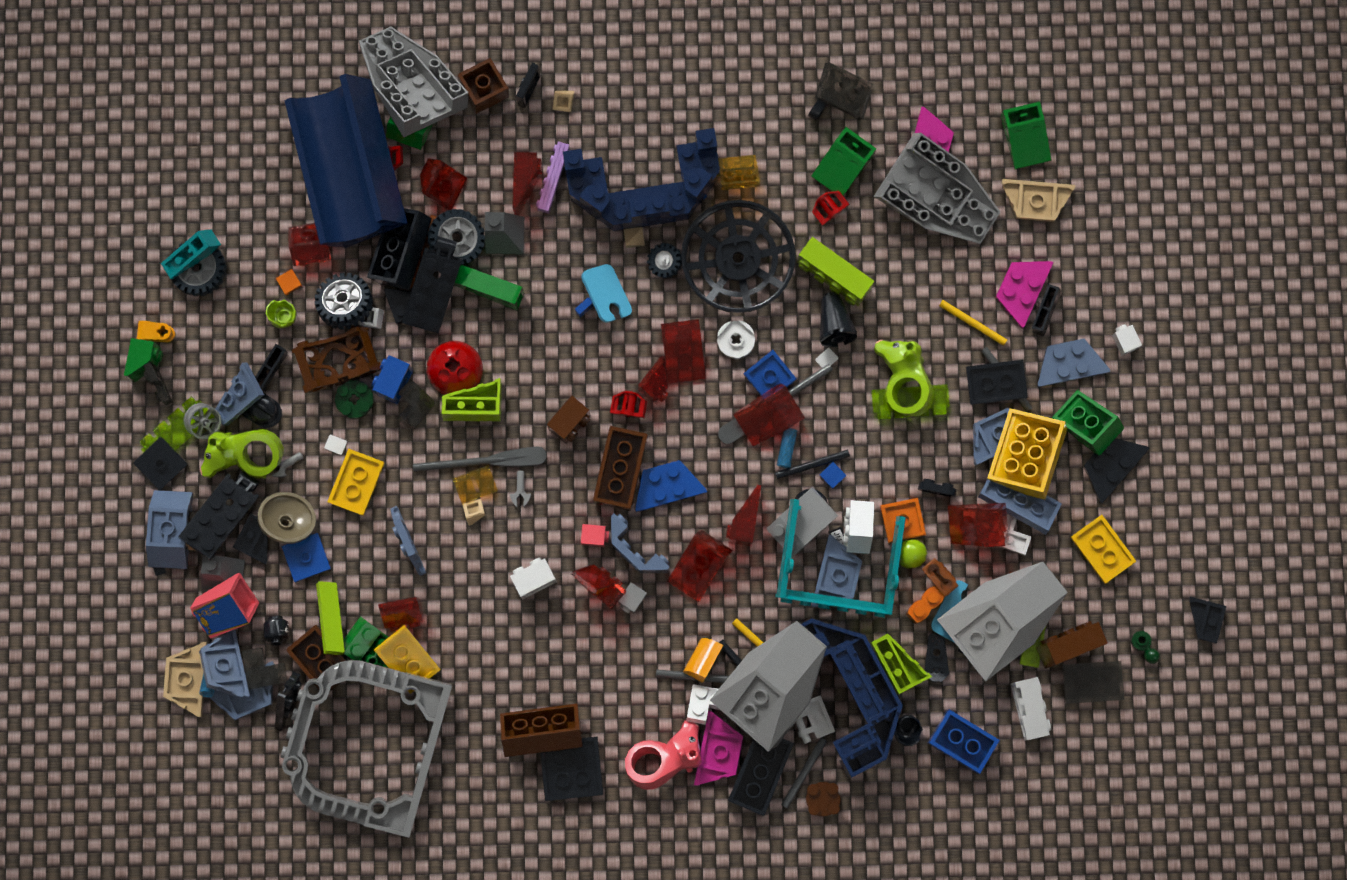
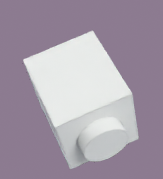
M1124 324L1116 328V332L1112 335L1121 356L1142 346L1133 325L1127 327Z

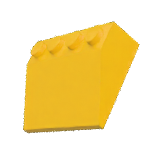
M1010 408L987 479L1022 494L1045 500L1066 436V422Z

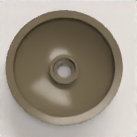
M279 492L272 494L261 503L258 510L257 518L261 530L270 539L279 543L294 544L301 542L310 536L315 527L316 515L313 507L305 498L295 493Z

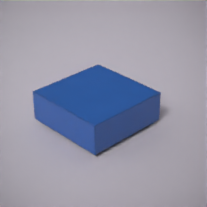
M586 298L575 308V312L580 318L594 306L591 298Z
M832 462L819 476L833 489L846 477V474Z

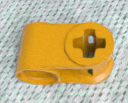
M138 321L136 339L168 343L175 338V330L165 323ZM167 330L168 333H167V334H164V336H163V335H162V332H165V331Z

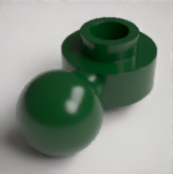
M1145 631L1136 632L1131 639L1132 647L1137 651H1144V658L1149 664L1157 663L1160 659V653L1156 649H1151L1150 635ZM1138 638H1144L1145 643H1140L1138 641Z

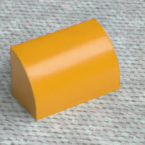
M701 638L683 673L703 683L723 645L708 638Z

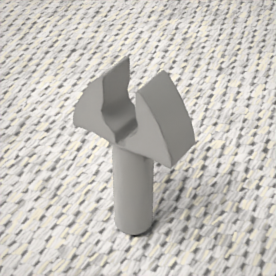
M299 452L281 461L278 465L280 467L279 471L272 474V476L286 477V468L302 460V453Z
M521 470L517 471V491L514 494H510V498L516 507L520 494L524 498V507L531 498V493L527 494L524 491V471Z

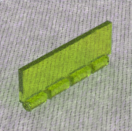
M948 384L932 385L934 398L929 409H932L933 416L947 415L946 408L950 407ZM921 386L899 389L897 397L901 407H911L919 401L922 393ZM885 389L871 390L873 413H877L878 420L891 419V412H894L895 419L910 417L904 416L892 409L890 405H886L884 398ZM929 409L922 415L916 417L929 416Z
M191 396L182 406L187 411L192 405L202 403L200 399L196 401ZM177 408L167 417L171 422L170 425L163 420L152 430L157 435L155 438L148 433L139 442L143 446L141 449L143 453L161 436L175 451L193 435L187 432L183 421L186 411L183 413L180 408ZM202 408L203 415L209 410L208 408ZM211 413L208 419L214 418V415ZM193 418L191 419V424L195 423ZM199 426L193 428L192 431L196 433Z

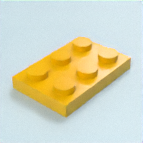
M348 448L327 502L364 516L385 462Z
M1100 515L1070 537L1104 584L1136 562L1103 515Z
M405 625L374 649L390 669L426 678H431L441 670ZM412 689L407 690L410 694L414 692Z

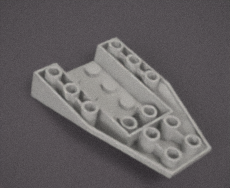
M388 27L359 40L373 88L403 137L468 108L467 90L440 58L393 27Z
M914 133L873 196L924 229L981 244L1000 214V210L968 166L922 133Z
M1040 562L983 583L939 617L937 621L982 678L987 681L1036 642L1068 592L1044 562Z
M796 621L750 651L710 701L769 752L779 745L810 703L827 646Z

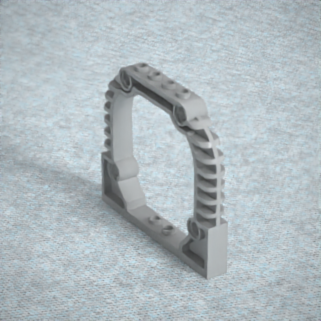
M347 660L336 663L322 672L317 679H309L304 689H299L296 701H300L298 709L294 708L291 720H295L293 728H288L286 739H289L288 746H283L280 758H284L282 764L283 771L290 776L291 785L297 797L304 805L315 812L409 838L452 685L359 660ZM343 681H359L399 692L405 704H416L426 720L433 722L428 741L423 743L420 754L423 755V759L416 766L415 773L418 776L412 795L404 793L402 796L389 802L382 797H376L368 804L328 794L316 788L306 777L308 759L303 752L307 733L315 705L321 704L327 699L332 685ZM311 684H317L320 690L318 693L312 694L309 692L308 687ZM412 689L416 692V696L414 699H407L405 692ZM295 760L298 763V767L291 770L287 767V762ZM377 803L384 806V810L380 813L373 810V806Z

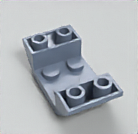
M154 490L148 511L146 537L148 567L188 569L189 550L186 549V543L180 540L178 536L188 525L189 512H192L193 492Z
M613 513L611 515L612 547L639 573H668L670 571L668 566L670 562L662 554L660 556L655 554L644 564L645 559L638 552L633 554L630 551L631 546L624 539L620 541L629 530L627 526L628 521L621 514L617 516Z

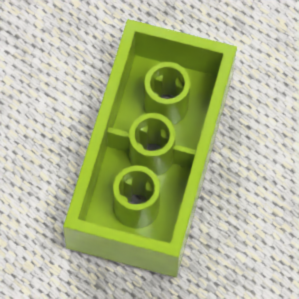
M811 237L798 256L797 263L800 269L805 272L810 271L815 275L814 278L818 282L828 284L832 292L842 294L846 297L845 300L853 306L856 304L859 307L873 287L874 280L814 237Z

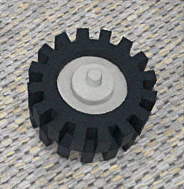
M660 243V245H655L654 249L651 248V253L647 256L649 257L647 264H649L648 268L654 275L662 278H672L673 275L678 274L679 270L681 271L682 259L679 249L668 243Z

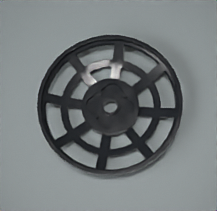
M731 200L718 203L701 213L690 225L682 244L681 253L685 278L695 294L706 304L732 313L755 311L777 299L791 280L796 258L792 235L782 219L769 208L746 200ZM732 208H749L759 211L763 215L758 223L746 219H734ZM725 209L727 221L719 223L708 233L699 227L701 222L707 217ZM769 218L781 229L787 244L776 247L772 236L764 229ZM735 225L748 226L753 228V231L749 237L737 235ZM728 227L730 237L722 242L713 237L719 230ZM693 233L703 239L699 249V262L687 263L688 246ZM760 233L770 245L769 249L760 250L755 243ZM709 243L717 249L715 259L704 261L705 249ZM789 252V268L782 282L773 277L777 269L778 254ZM737 253L742 254L744 260L740 263H736L733 260V256ZM772 256L771 269L767 273L759 268L761 258ZM706 268H718L722 276L717 283L710 278ZM700 269L706 282L713 288L707 297L696 287L690 276V270ZM754 274L764 280L755 288L748 290L746 280ZM730 279L739 281L741 291H730L723 287ZM768 283L779 288L767 300L752 306L750 295L761 291ZM719 293L730 297H742L744 307H727L713 300Z

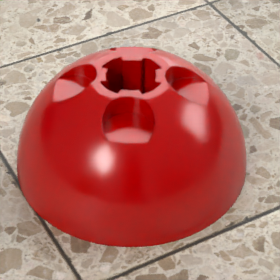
M448 341L437 346L430 354L426 366L427 377L432 387L443 395L462 389L467 390L479 384L483 374V363L478 352L469 344L461 341Z

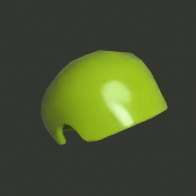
M283 299L282 301H271L266 307L265 314L268 321L274 327L286 328L295 322L297 312L293 304Z
M906 540L902 542L899 564L907 569L920 567L927 558L926 546L919 540Z

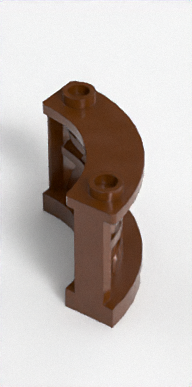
M352 326L349 331L331 338L310 343L308 341L299 342L297 347L291 350L292 354L295 353L305 383L302 386L304 393L325 390L326 387L333 386L334 384L337 387L347 381H351V379H356L357 377L364 378L381 370V363L377 362L367 332L369 331L368 327ZM360 335L363 348L356 351L355 349L358 347L359 341L353 344L351 340ZM346 340V345L339 343ZM332 349L350 355L344 362L342 374H338L329 365H322ZM309 351L314 354L313 357H308V359L316 362L315 365L307 363L304 352ZM364 351L366 353L368 362L361 355ZM353 359H355L356 361L352 362V364H354L356 367L354 369H349L348 364ZM310 369H314L313 378ZM321 369L329 370L331 375L326 377L324 375L325 371H321Z

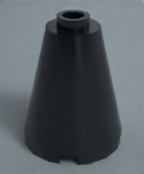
M828 292L821 299L819 340L821 345L825 347H838V343L841 342L847 345L857 339V331L840 295L835 292Z

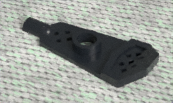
M932 630V633L928 635L924 670L932 676L929 678L932 682H942L949 675L945 638ZM934 649L940 650L939 656H934Z

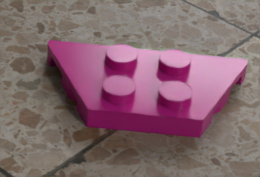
M921 107L915 133H922L949 152L954 132L925 107Z
M1052 261L1012 262L995 297L1022 329L1029 318L1053 265Z
M708 711L700 751L702 763L697 767L694 785L736 775L743 736L712 711Z

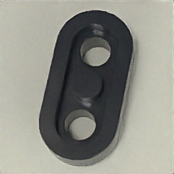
M924 479L918 485L919 491L955 498L957 489L953 488V484L942 483V485H938L931 479Z

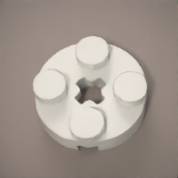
M730 321L720 328L717 344L725 356L738 360L747 356L754 348V332L747 323L743 321ZM739 335L741 343L733 344L731 337Z

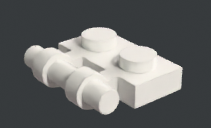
M821 695L812 698L796 720L799 730L797 733L799 737H802L804 744L811 742L809 734L812 732L815 733L817 739L835 732ZM808 716L811 727L806 728L802 717Z

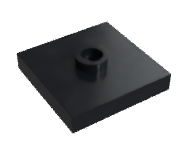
M533 62L525 78L522 79L516 95L518 106L526 108L541 77L539 66Z
M162 436L133 462L159 491L188 465Z

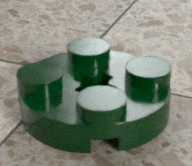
M358 380L347 381L337 389L335 395L336 407L344 416L350 419L362 418L373 407V392L364 382ZM352 395L360 398L355 405H353V402H349Z

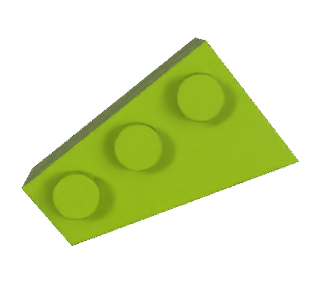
M501 378L486 384H479L467 390L462 389L443 395V421H501Z
M889 634L870 643L897 695L932 677Z

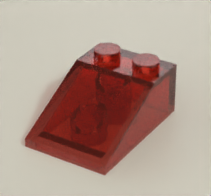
M514 152L512 207L514 215H520L539 180V174H542L541 158H538L537 152Z
M699 319L661 324L668 384L706 379Z
M781 383L733 414L752 446L789 429L805 418L787 387Z
M757 485L732 520V525L728 524L726 538H730L729 543L752 546L761 485Z
M1006 503L948 505L951 544L981 547L1006 546L1009 541Z
M700 530L692 538L667 582L697 602H700L733 550L703 530Z

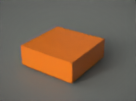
M293 269L276 278L285 295L302 287Z

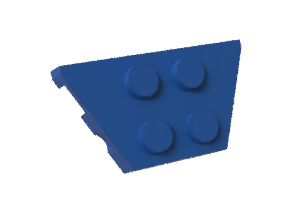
M680 460L649 468L642 472L635 511L640 512L705 494L707 489Z

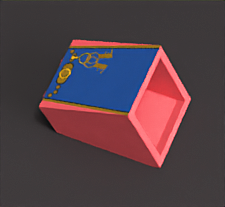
M237 573L198 596L190 609L193 616L202 625L203 631L211 639L249 624L259 605V601L242 575Z

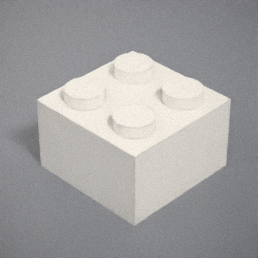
M851 500L850 508L846 507L844 516L845 533L843 536V545H847L846 552L870 553L873 539L874 502Z
M539 557L531 561V565L524 569L521 566L512 571L513 575L510 577L522 599L557 583L545 558L541 560Z

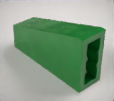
M460 265L454 284L457 287L515 311H518L525 294L522 286Z

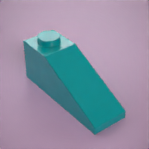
M212 229L198 231L167 257L161 265L169 278L173 279L208 257L221 244Z

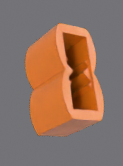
M936 586L930 587L922 594L920 600L908 608L906 616L914 624L922 622L928 617L931 610L942 603L945 596Z

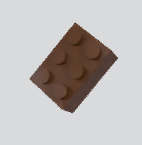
M1092 621L1075 627V629L1072 628L1059 633L1058 637L1054 635L1040 641L1042 645L1036 647L1046 669L1106 645L1108 642L1099 622L1092 624Z
M314 625L286 649L309 679H317L330 666L347 661L343 655L324 654L321 628L318 625ZM340 683L332 685L330 691H332Z

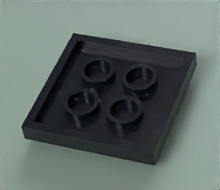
M598 736L582 738V747L540 753L545 801L604 795Z

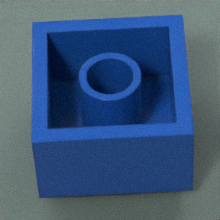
M388 355L387 359L384 358L380 365L381 372L379 377L375 376L372 382V390L377 396L398 405L414 370L410 364Z

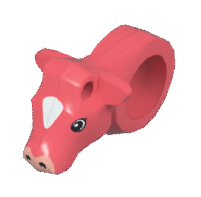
M685 720L682 723L681 729L667 744L654 740H644L634 744L625 758V770L628 778L639 788L656 789L682 769H686L688 773H691L693 771L692 768L699 767L702 763L698 738L699 724ZM646 754L660 756L662 762L660 768L654 774L642 776L635 772V765L640 757Z

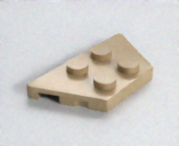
M1002 179L1001 181L1016 219L1054 222L1075 189V185L1011 179Z
M202 642L199 645L166 658L163 697L197 717H202L203 696L199 694L203 677L199 651L208 642Z

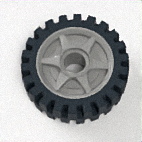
M462 209L445 211L438 215L429 227L427 234L429 249L434 251L438 236L453 240L452 234L457 233L460 235V242L456 244L453 257L462 258L461 265L468 264L477 258L484 247L485 231L481 226L482 223L477 220L475 215Z
M217 248L208 257L197 263L202 264L200 271L194 272V266L171 280L178 289L188 295L198 297L199 295L206 296V294H211L213 290L219 288V285L224 282L223 278L226 277L227 266L225 258Z
M340 273V277L337 274L332 275V280L328 277L326 279L327 283L322 282L320 284L321 289H317L314 301L322 321L328 326L331 325L334 329L338 326L340 330H344V326L347 329H351L352 324L356 327L359 325L358 321L363 323L365 321L364 316L368 318L370 315L369 311H372L373 297L365 281L356 274L353 276L352 273H347V276L345 273Z

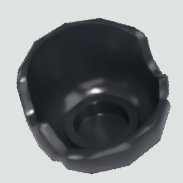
M902 715L898 718L894 736L903 746H913L920 741V734L923 729L919 719L913 715Z

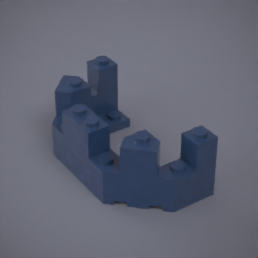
M715 129L695 131V142L677 145L682 182L608 193L602 157L583 160L582 149L563 151L570 200L595 219L604 223L612 231L689 220L695 209L703 201V198L720 178Z
M811 618L801 625L827 646L824 657L831 655L867 723L861 728L832 742L841 758L839 762L847 777L852 778L887 759L903 705L864 634Z

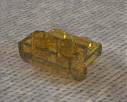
M756 155L718 158L721 191L760 186Z

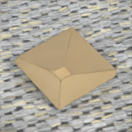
M555 91L553 110L571 112L575 91Z
M643 227L624 229L626 248L645 246Z
M481 499L463 504L469 526L485 516Z

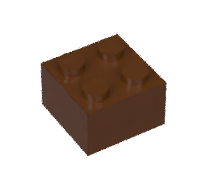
M491 58L457 74L458 81L468 92V101L476 114L509 98V88Z
M571 395L547 423L548 430L565 444L568 441L573 442L578 436L577 432L580 427L585 428L590 422V410Z

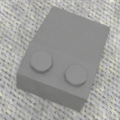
M813 487L798 499L800 500L799 506L802 507L801 510H798L791 557L799 553L838 517L837 513ZM789 508L766 528L782 547H784Z

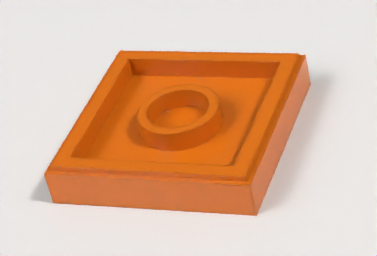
M918 498L880 505L888 543L893 542L896 516L906 517L903 540L926 536Z

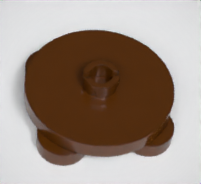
M819 782L808 786L806 803L811 815L829 816L839 812L840 794L837 784Z

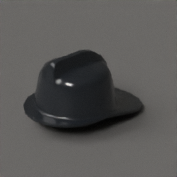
M264 393L242 415L260 427L271 428L280 422L282 409L278 402Z

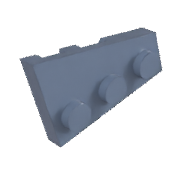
M247 362L241 364L238 375L234 376L231 381L230 389L224 393L215 408L221 416L223 426L231 424L264 395Z

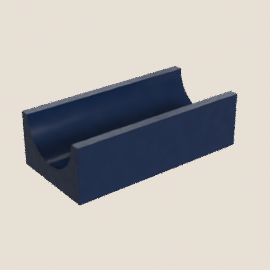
M343 74L339 76L341 86L333 91L307 98H288L284 101L320 245L347 248L408 223L371 79Z

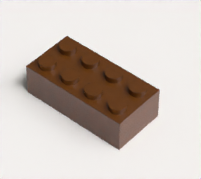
M614 426L609 427L593 503L631 511L648 434Z
M577 703L500 714L501 741L504 757L582 747Z

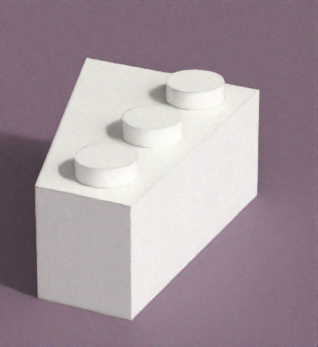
M1038 677L1011 683L1024 741L1050 735L1051 724L1049 719H1046L1045 712L1047 709L1045 701L1042 699V688Z

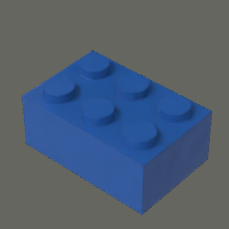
M948 709L927 744L976 774H980L1000 740Z

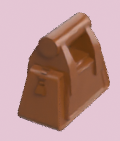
M935 558L922 568V571L945 597L959 586L956 583V578L947 570L942 562L937 561Z

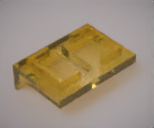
M489 465L453 477L462 504L498 491ZM471 476L475 477L480 491L478 493L475 491Z

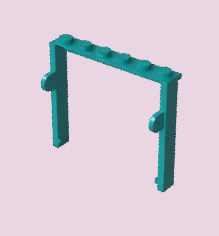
M790 499L778 589L775 597L781 598L780 602L792 604V600L800 601L799 605L811 607V603L818 604V608L830 609V606L837 607L836 611L842 612L854 609L855 614L867 615V612H874L875 617L885 618L886 614L892 615L895 590L899 583L898 568L906 517L896 516L884 604L787 589L789 573H792L794 560L791 559L797 515L798 510H801L802 507L799 506L800 500Z

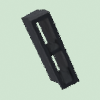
M1048 284L1032 325L1033 333L1040 336L1045 335L1061 293L1060 287ZM1050 292H1052L1054 296L1050 307H1045ZM1044 312L1047 315L1045 317L1042 328H1039L1038 324L1041 319L1042 313Z
M278 344L274 345L255 376L259 384L267 369L270 371L260 387L263 393L288 354L286 349ZM280 350L281 354L278 357L275 364L273 365V367L271 368L270 364L272 363L278 351Z

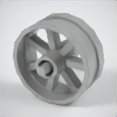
M197 403L188 408L183 420L187 432L198 439L204 440L208 439L214 432H218L221 426L219 412L205 403ZM202 408H209L206 414L203 415ZM213 412L214 419H208V417ZM192 418L195 420V423L191 424ZM199 426L197 434H195L192 429ZM204 427L207 429V432L202 434V430Z

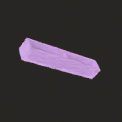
M558 141L557 145L555 144L553 151L555 153L550 158L551 165L550 167L548 166L546 171L548 175L543 181L544 188H541L539 194L541 197L536 203L538 211L548 214L550 212L564 167L563 151H569V144Z

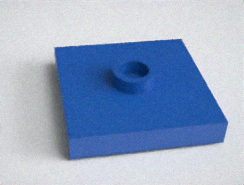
M774 350L770 351L743 373L766 403L797 380Z
M319 533L310 535L301 542L281 546L295 583L331 570Z

